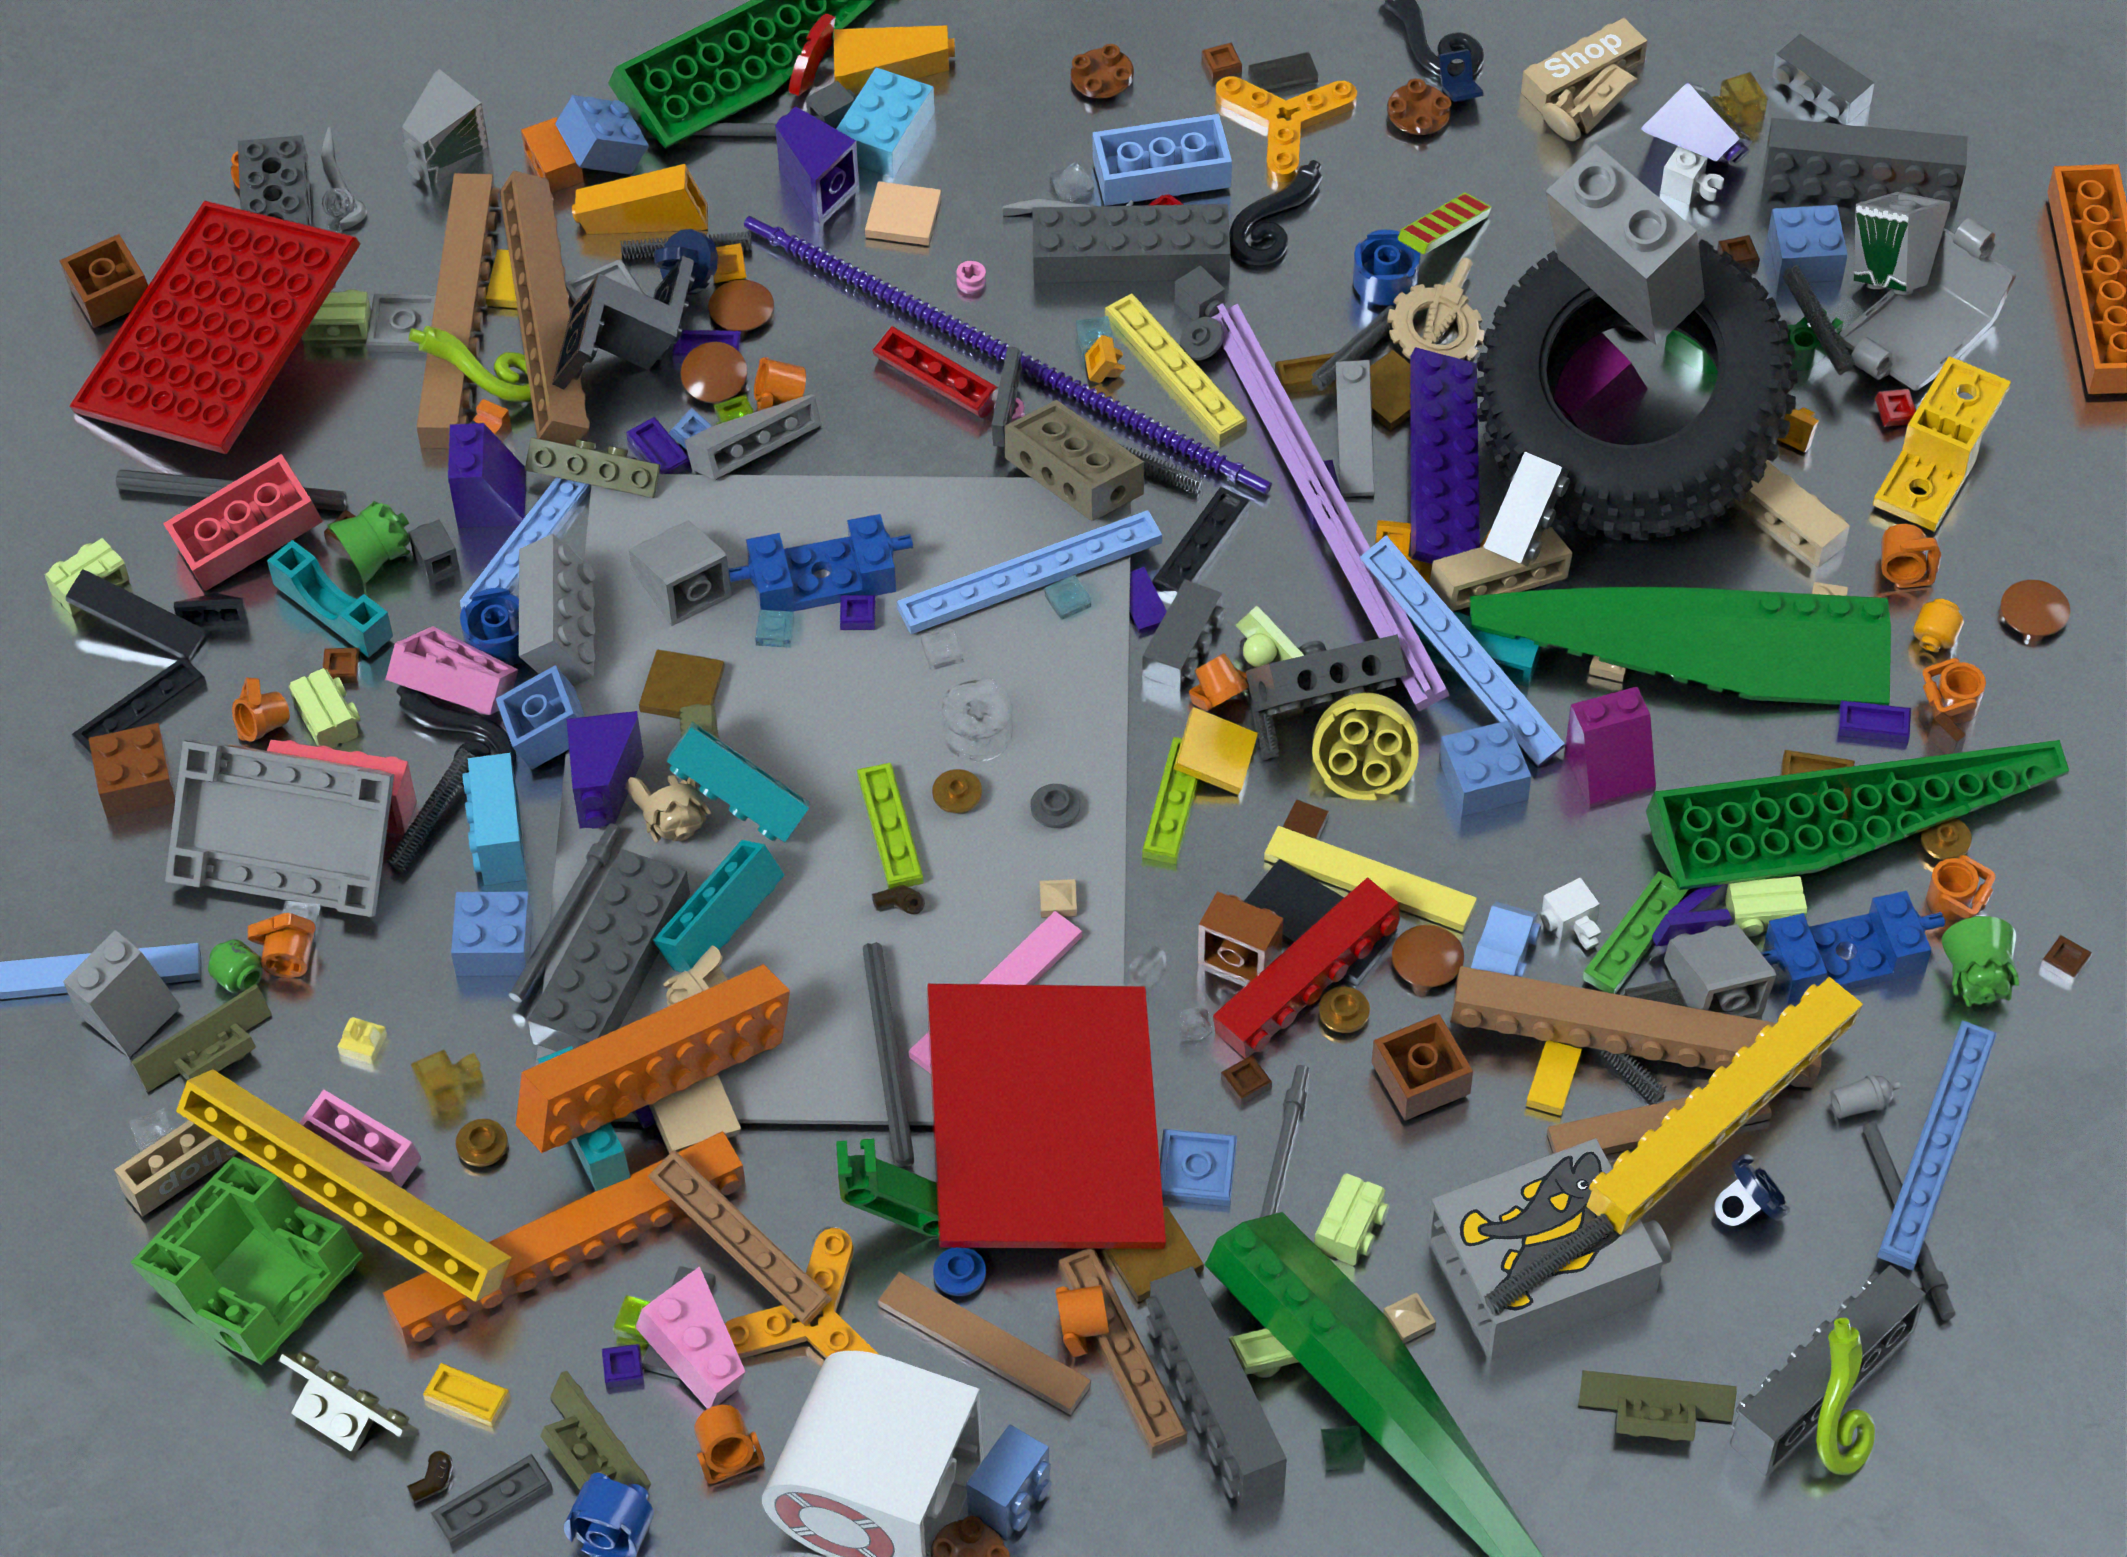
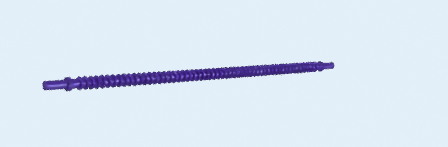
M752 216L746 218L744 227L768 239L770 245L784 247L785 252L788 254L793 252L795 258L800 256L803 262L808 260L809 265L816 264L817 269L823 268L825 273L831 272L833 277L839 276L840 281L847 280L848 285L854 284L856 289L862 288L864 293L870 292L872 297L878 295L879 301L886 299L887 305L893 304L895 309L901 308L903 313L909 312L911 317L917 315L918 321L925 319L926 325L933 323L934 329L941 328V332H948L951 338L956 336L957 341L964 340L967 346L972 344L974 350L980 348L982 354L988 352L990 358L996 356L998 362L1005 361L1009 344L1003 343L1001 345L1000 339L993 341L992 335L985 337L984 331L977 333L976 327L970 328L968 323L962 324L959 318L954 320L951 314L946 316L943 310L938 312V308L935 306L930 308V304L927 302L922 304L920 298L915 300L912 294L907 296L906 291L899 292L898 287L891 288V284L888 282L883 284L881 278L876 280L873 274L868 276L865 270L860 272L859 267L852 268L851 263L845 264L843 259L837 260L835 255L829 256L827 251L821 253L820 247L814 248L812 243L806 244L804 239L798 241V236H789L779 226L773 228ZM1021 351V374L1028 372L1029 378L1036 376L1037 382L1044 380V385H1052L1054 391L1060 389L1062 395L1068 393L1070 399L1076 397L1078 403L1084 401L1086 407L1092 405L1094 411L1100 409L1101 415L1108 413V417L1111 420L1116 417L1117 423L1125 422L1126 428L1133 426L1134 432L1141 430L1142 436L1149 434L1150 440L1157 438L1158 444L1165 443L1167 449L1173 447L1175 453L1182 451L1183 457L1190 455L1191 461L1198 459L1199 465L1206 464L1208 470L1215 468L1216 474L1222 472L1234 483L1240 481L1265 495L1269 493L1272 483L1246 470L1244 464L1230 462L1226 455L1219 457L1217 450L1211 452L1209 446L1203 448V444L1201 442L1195 444L1193 438L1186 440L1185 434L1178 436L1176 429L1170 431L1168 425L1162 427L1160 421L1154 423V419L1152 417L1146 419L1144 413L1137 415V410L1132 409L1130 411L1127 404L1121 406L1119 400L1113 402V397L1105 398V393L1100 392L1097 394V389L1092 388L1089 390L1088 384L1081 386L1080 380L1073 382L1072 376L1065 378L1064 372L1057 373L1055 367L1049 369L1047 363L1041 365L1039 359L1033 361L1031 355L1025 357V353Z

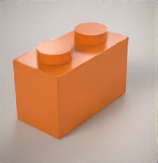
M557 117L521 129L524 152L538 177L549 180L551 193L584 182L582 168L576 163L555 125Z

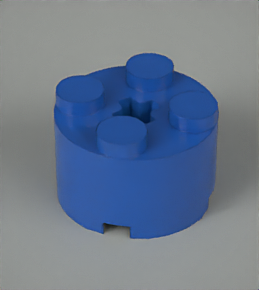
M1377 230L1368 234L1367 239L1361 244L1359 242L1356 245L1353 285L1360 295L1361 301L1367 305H1395L1393 301L1401 292L1408 294L1411 292L1410 288L1412 286L1418 285L1420 252L1398 240L1399 231Z
M504 588L485 589L472 596V601L466 608L464 606L460 613L464 642L510 666L525 662L519 657V598L512 595L510 590Z
M602 1473L591 1474L589 1480L582 1485L564 1523L565 1535L571 1542L576 1537L584 1544L581 1550L592 1557H636L654 1518L653 1507L647 1500L649 1496L648 1491L637 1484H629L627 1486L611 1480Z

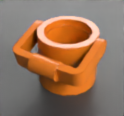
M767 357L761 358L754 384L757 410L760 411L773 407V405H779L803 397L806 385L805 368L771 360Z
M1897 524L1889 527L1884 532L1881 542V569L1886 579L1895 583L1898 588L1928 586L1935 582L1936 573L1939 571L1941 552L1935 538H1926L1922 529L1915 525Z
M1952 658L1928 666L1923 670L1925 682L1923 690L1930 706L1935 707L1938 715L1943 712L1954 723H1965L1972 720L1978 714L1986 686L1985 676L1979 668L1969 663L1960 662L1958 658ZM1941 674L1937 687L1936 682L1931 677Z
M1961 855L1959 859L1948 858L1940 861L1934 867L1926 896L1928 908L1933 914L1941 912L1945 920L1975 917L1979 910L1985 908L1993 892L1991 886L1996 877L1995 873L1966 855ZM1979 877H1981L1985 881L1983 884L1979 886L1977 890Z
M282 913L247 927L248 940L263 945L261 966L266 972L282 978L300 977L306 973L313 935L316 929L313 921L292 913Z
M1097 1285L1069 1290L1065 1286L1058 1287L1055 1293L1064 1344L1074 1358L1088 1354L1086 1337L1109 1333L1102 1287Z
M721 1404L708 1408L697 1418L694 1429L702 1451L697 1454L706 1481L709 1484L731 1478L758 1467L765 1462L755 1431L748 1432L744 1419L738 1409L731 1405Z

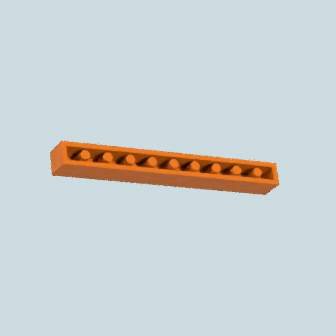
M723 1131L677 1152L722 1195L731 1194L741 1185L745 1184L743 1164ZM663 1160L631 1174V1178L595 1191L488 1242L512 1258L500 1288L476 1302L429 1272L420 1274L383 1292L387 1310L406 1346L415 1341H424L430 1338L434 1332L448 1325L460 1324L469 1315L484 1308H493L499 1305L503 1299L517 1292L529 1291L538 1282L553 1275H562L569 1271L572 1266L586 1259L598 1258L607 1249L620 1243H629L636 1239L640 1233L653 1227H662L668 1224L674 1217L684 1213L648 1177Z

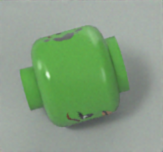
M232 939L219 943L212 949L208 964L209 975L229 992L240 993L259 983L262 977L261 957L242 941Z

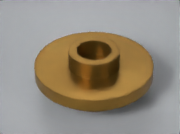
M953 769L937 777L932 787V795L937 806L944 811L963 813L973 809L979 803L982 796V786L979 779L973 773L962 769Z
M1957 818L1921 832V843L1924 849L1931 856L1941 860L1948 858L1959 859L1961 855H1965L1968 852L1972 841L1969 828Z
M1351 987L1333 988L1323 995L1319 1003V1016L1322 1022L1329 1029L1340 1033L1357 1031L1366 1024L1370 1015V1005L1365 995Z
M476 1119L467 1123L460 1129L456 1137L458 1155L464 1162L473 1166H488L497 1162L505 1154L508 1147L505 1129L498 1122L491 1119Z

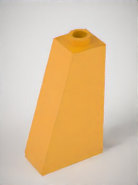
M948 25L834 29V78L846 90H851L854 95L860 93L876 67L914 80L949 71V57H955L954 38H948Z
M685 164L577 189L575 204H572L574 220L576 223H581L587 235L708 229V204Z

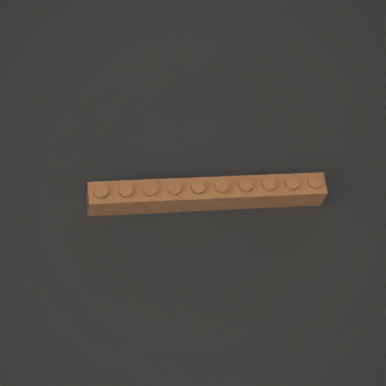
M513 170L500 190L536 434L538 439L575 445L576 439L581 440L582 437L587 435L590 426L589 418L586 417L585 393L582 392L581 375L578 380L572 379L565 389L552 385L570 316L569 293L566 291L564 279L565 268L562 266L560 254L561 243L558 242L557 219L554 217L553 211L554 198L550 192L548 179Z
M454 173L431 327L452 334L467 347L475 358H478L480 344L479 338H476L477 332H482L483 314L480 312V307L486 306L487 291L486 287L483 286L484 281L490 280V263L487 262L488 256H493L494 241L493 237H491V232H496L497 213L494 212V208L500 207V188L495 187L493 174ZM428 353L416 427L420 448L449 449L450 424H469L468 416H465L466 409L472 408V390L469 389V385L474 382L451 362Z
M1460 966L1450 1019L1451 1023L1462 1024L1470 1028L1490 1029L1503 1034L1534 1037L1541 1041L1551 1040L1571 1044L1575 1047L1606 1050L1613 1054H1630L1644 1057L1648 1060H1661L1678 1063L1686 1067L1695 1066L1711 1070H1717L1720 1066L1727 1068L1741 1047L1744 1045L1751 1047L1755 1043L1759 1032L1766 1025L1769 1024L1773 1027L1776 1024L1774 1022ZM1822 1054L1789 1084L1796 1087L1814 1088L1821 1068Z

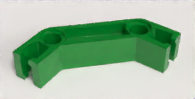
M1804 316L1797 324L1787 325L1789 341L1785 345L1794 344L1796 357L1792 359V366L1789 370L1806 371L1813 368L1827 353L1821 346L1808 320ZM1836 317L1832 320V325L1839 335L1842 331L1843 321ZM1674 329L1666 336L1665 350L1701 373L1718 374L1710 356L1694 340Z
M874 1138L862 1139L860 1141V1149H864L865 1155L848 1156L847 1140L836 1141L840 1198L844 1203L921 1234L939 1237L936 1182L877 1159Z

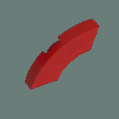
M825 14L810 30L806 37L809 41L805 43L801 55H798L790 79L789 93L800 96L813 85L819 63L825 52L832 45L836 17Z

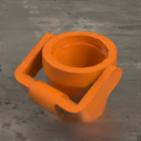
M1223 653L1194 670L1200 684L1190 689L1189 695L1194 705L1209 711L1249 688L1246 673L1235 668L1226 654Z
M246 677L240 697L235 699L232 705L233 721L237 729L238 738L242 741L251 742L263 738L265 734L286 725L290 718L289 707L285 698L276 691L261 694L259 678Z

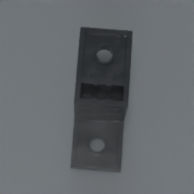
M682 256L656 287L653 298L598 274L571 308L552 385L565 389L572 379L578 380L585 363H591L594 360L598 348L647 370L657 360L662 361L669 345L677 343L683 330V326L679 325L689 305V301L685 298L695 279V276L691 274L694 260Z

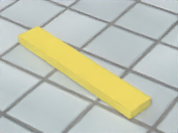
M1132 293L1105 307L1107 318L1219 442L1247 427V419Z
M1281 826L1277 827L1264 852V860L1276 863L1281 859L1310 877L1349 891L1355 889L1368 877L1399 903V909L1464 932L1477 903V898Z

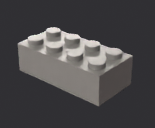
M554 534L519 549V657L539 674L556 665L574 686L594 677L595 626L593 623V607L595 606V600L593 597V581L595 574L589 563L579 558L568 544H564Z

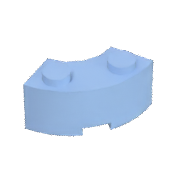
M1495 902L1491 906L1484 932L1477 944L1471 968L1524 977L1527 963H1523L1528 946L1529 944L1536 945L1541 930V924L1536 923L1538 913Z

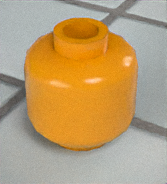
M1940 598L1925 603L1913 626V633L1920 641L1919 645L1930 652H1939L1940 649L1952 648L1964 624L1963 616L1959 612L1960 608L1953 602Z

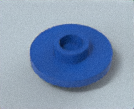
M950 1248L941 1253L936 1259L933 1267V1276L937 1286L943 1292L953 1296H966L974 1293L982 1286L986 1277V1266L983 1258L976 1251L970 1248Z

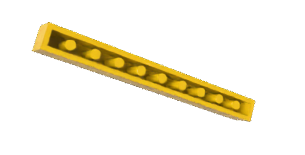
M1830 977L1819 986L1816 984L1811 985L1801 997V1002L1797 1006L1790 1004L1781 1013L1778 1022L1773 1027L1768 1024L1759 1032L1755 1043L1751 1047L1747 1045L1741 1047L1727 1068L1720 1066L1712 1074L1706 1087L1703 1089L1700 1087L1695 1088L1687 1097L1685 1105L1680 1110L1673 1108L1661 1122L1662 1126L1656 1131L1649 1129L1641 1137L1637 1144L1638 1147L1633 1152L1626 1150L1618 1157L1613 1165V1169L1608 1174L1601 1172L1597 1175L1589 1186V1190L1592 1192L1587 1207L1597 1216H1601V1213L1605 1214L1614 1230L1622 1235L1855 1024L1863 1003Z
M212 1069L187 1080L176 1112L471 1300L476 1302L500 1288L512 1257Z

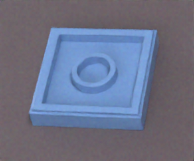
M1163 1129L1160 1153L1163 1200L1230 1207L1237 1136Z

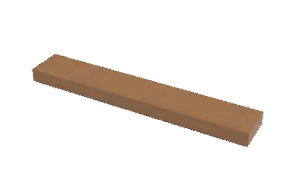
M1687 1097L1548 1126L1547 1135L1553 1153L1595 1138L1604 1154L1637 1148L1641 1137L1649 1129L1656 1131L1661 1127L1664 1117L1673 1108L1680 1110L1685 1105ZM1769 1103L1761 1108L1745 1124L1771 1119L1772 1111Z
M675 1150L648 1175L653 1183L805 1327L832 1300L817 1283Z
M1088 1248L1060 1259L1059 1268L1070 1290L1097 1285L1102 1287L1109 1333L1097 1335L1094 1338L1151 1452H1157L1186 1440L1187 1431L1095 1249Z
M898 1272L878 1300L879 1307L1069 1415L1072 1414L1091 1386V1380L901 1272Z

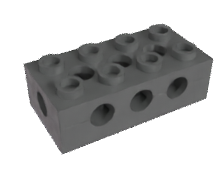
M303 135L238 141L241 210L311 226L308 155Z
M1398 634L1269 663L1245 671L1255 712L1267 709L1268 716L1331 700H1339L1356 693H1370L1396 686V678L1407 675Z

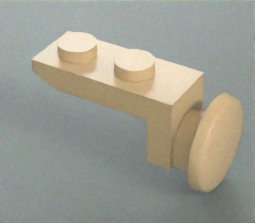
M1612 64L1604 68L1574 100L1571 92L1566 89L1558 97L1556 104L1546 103L1542 108L1543 118L1548 126L1560 137L1568 141H1576L1581 136L1580 130L1588 134L1638 83V80L1617 65Z

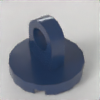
M683 229L673 234L664 245V248L654 251L655 266L660 268L662 279H664L682 256L694 260L691 274L695 276L690 291L686 295H696L706 289L710 284L708 281L711 275H715L718 254L715 243L705 233L694 229Z
M1743 1153L1731 1163L1738 1180L1723 1190L1717 1197L1715 1202L1716 1215L1723 1223L1730 1226H1742L1762 1211L1778 1222L1790 1212V1208L1787 1205L1783 1206L1786 1203L1785 1196L1765 1169L1759 1167L1755 1170L1750 1165L1754 1159L1748 1154ZM1734 1196L1739 1197L1744 1204L1742 1214L1736 1218L1729 1216L1726 1211L1727 1201Z

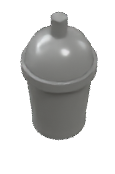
M1870 1074L1865 1076L1864 1079L1831 1090V1104L1839 1119L1872 1110H1883L1884 1106L1891 1102L1893 1091L1900 1089L1901 1085L1899 1081L1890 1083L1884 1076Z

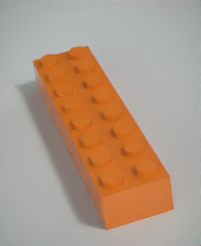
M2119 164L2054 166L2047 193L2088 394L2127 393V201Z
M762 964L521 1073L516 1117L517 1128L541 1153H544L555 1147L563 1146L568 1141L587 1132H593L600 1126L613 1120L624 1118L639 1108L648 1104H654L661 1098L676 1091H682L702 1079L715 1076L720 1071L737 1063H743L750 1057L765 1050L775 1048L782 1043L790 990Z

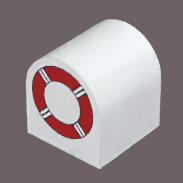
M840 1351L829 1355L823 1362L763 1492L762 1505L765 1512L780 1529L793 1539L827 1557H931L930 1552L934 1538L943 1527L957 1521L967 1498L966 1483L983 1461L980 1389L874 1353Z

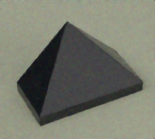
M213 593L174 602L175 614L199 627L248 624V615L243 598Z

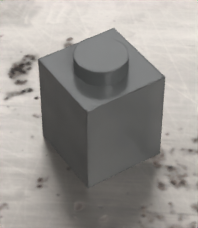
M835 81L806 97L807 113L837 129L855 101L856 96L851 90H846L838 81Z
M1198 266L1175 281L1174 302L1193 321L1201 317H1213L1220 313L1218 305L1223 303L1225 306V288L1202 266Z
M440 519L429 524L420 525L408 532L412 553L428 581L460 569L456 548Z

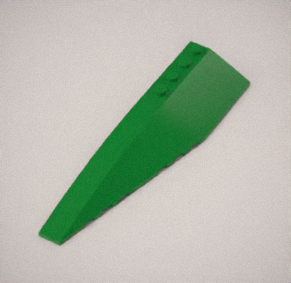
M750 0L616 66L608 84L618 100L624 102L629 108L632 117L659 143L668 148L771 96L791 78L798 55H801L805 43L809 41L806 39L807 35L823 15L829 14L836 17L834 29H845L876 0Z
M1604 587L1470 596L1469 599L1471 629L1510 639H1516L1518 636L1528 638L1534 642V645L1547 648L1548 644L1567 648V653L1582 657V653L1598 656L1599 661L1652 675H1656L1657 672L1669 674L1674 677L1673 680L1687 683L1688 680L1708 684L1707 689L1722 692L1724 688L1739 692V697L1750 700L1840 704L1842 700L1888 706L1890 704L1891 621L1888 598L1709 588Z
M2060 740L1655 791L1646 809V814L1654 843L1678 889L1684 890L1818 872L2067 775L2069 768ZM1845 788H1852L1849 803L1844 794ZM1845 810L1847 812L1848 819L1842 818Z
M1283 1212L1244 1221L1217 1238L1204 1265L1292 1353L1303 1367L1489 1557H1544L1386 1315Z

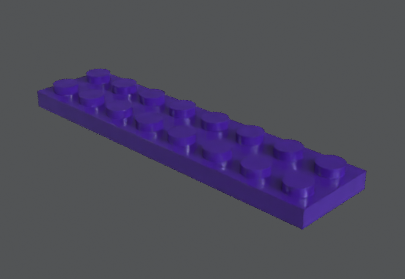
M1417 347L1414 348L1410 355L1411 559L1433 564L1434 560L1480 548L1478 416L1476 410L1478 409V396L1475 395L1477 364Z

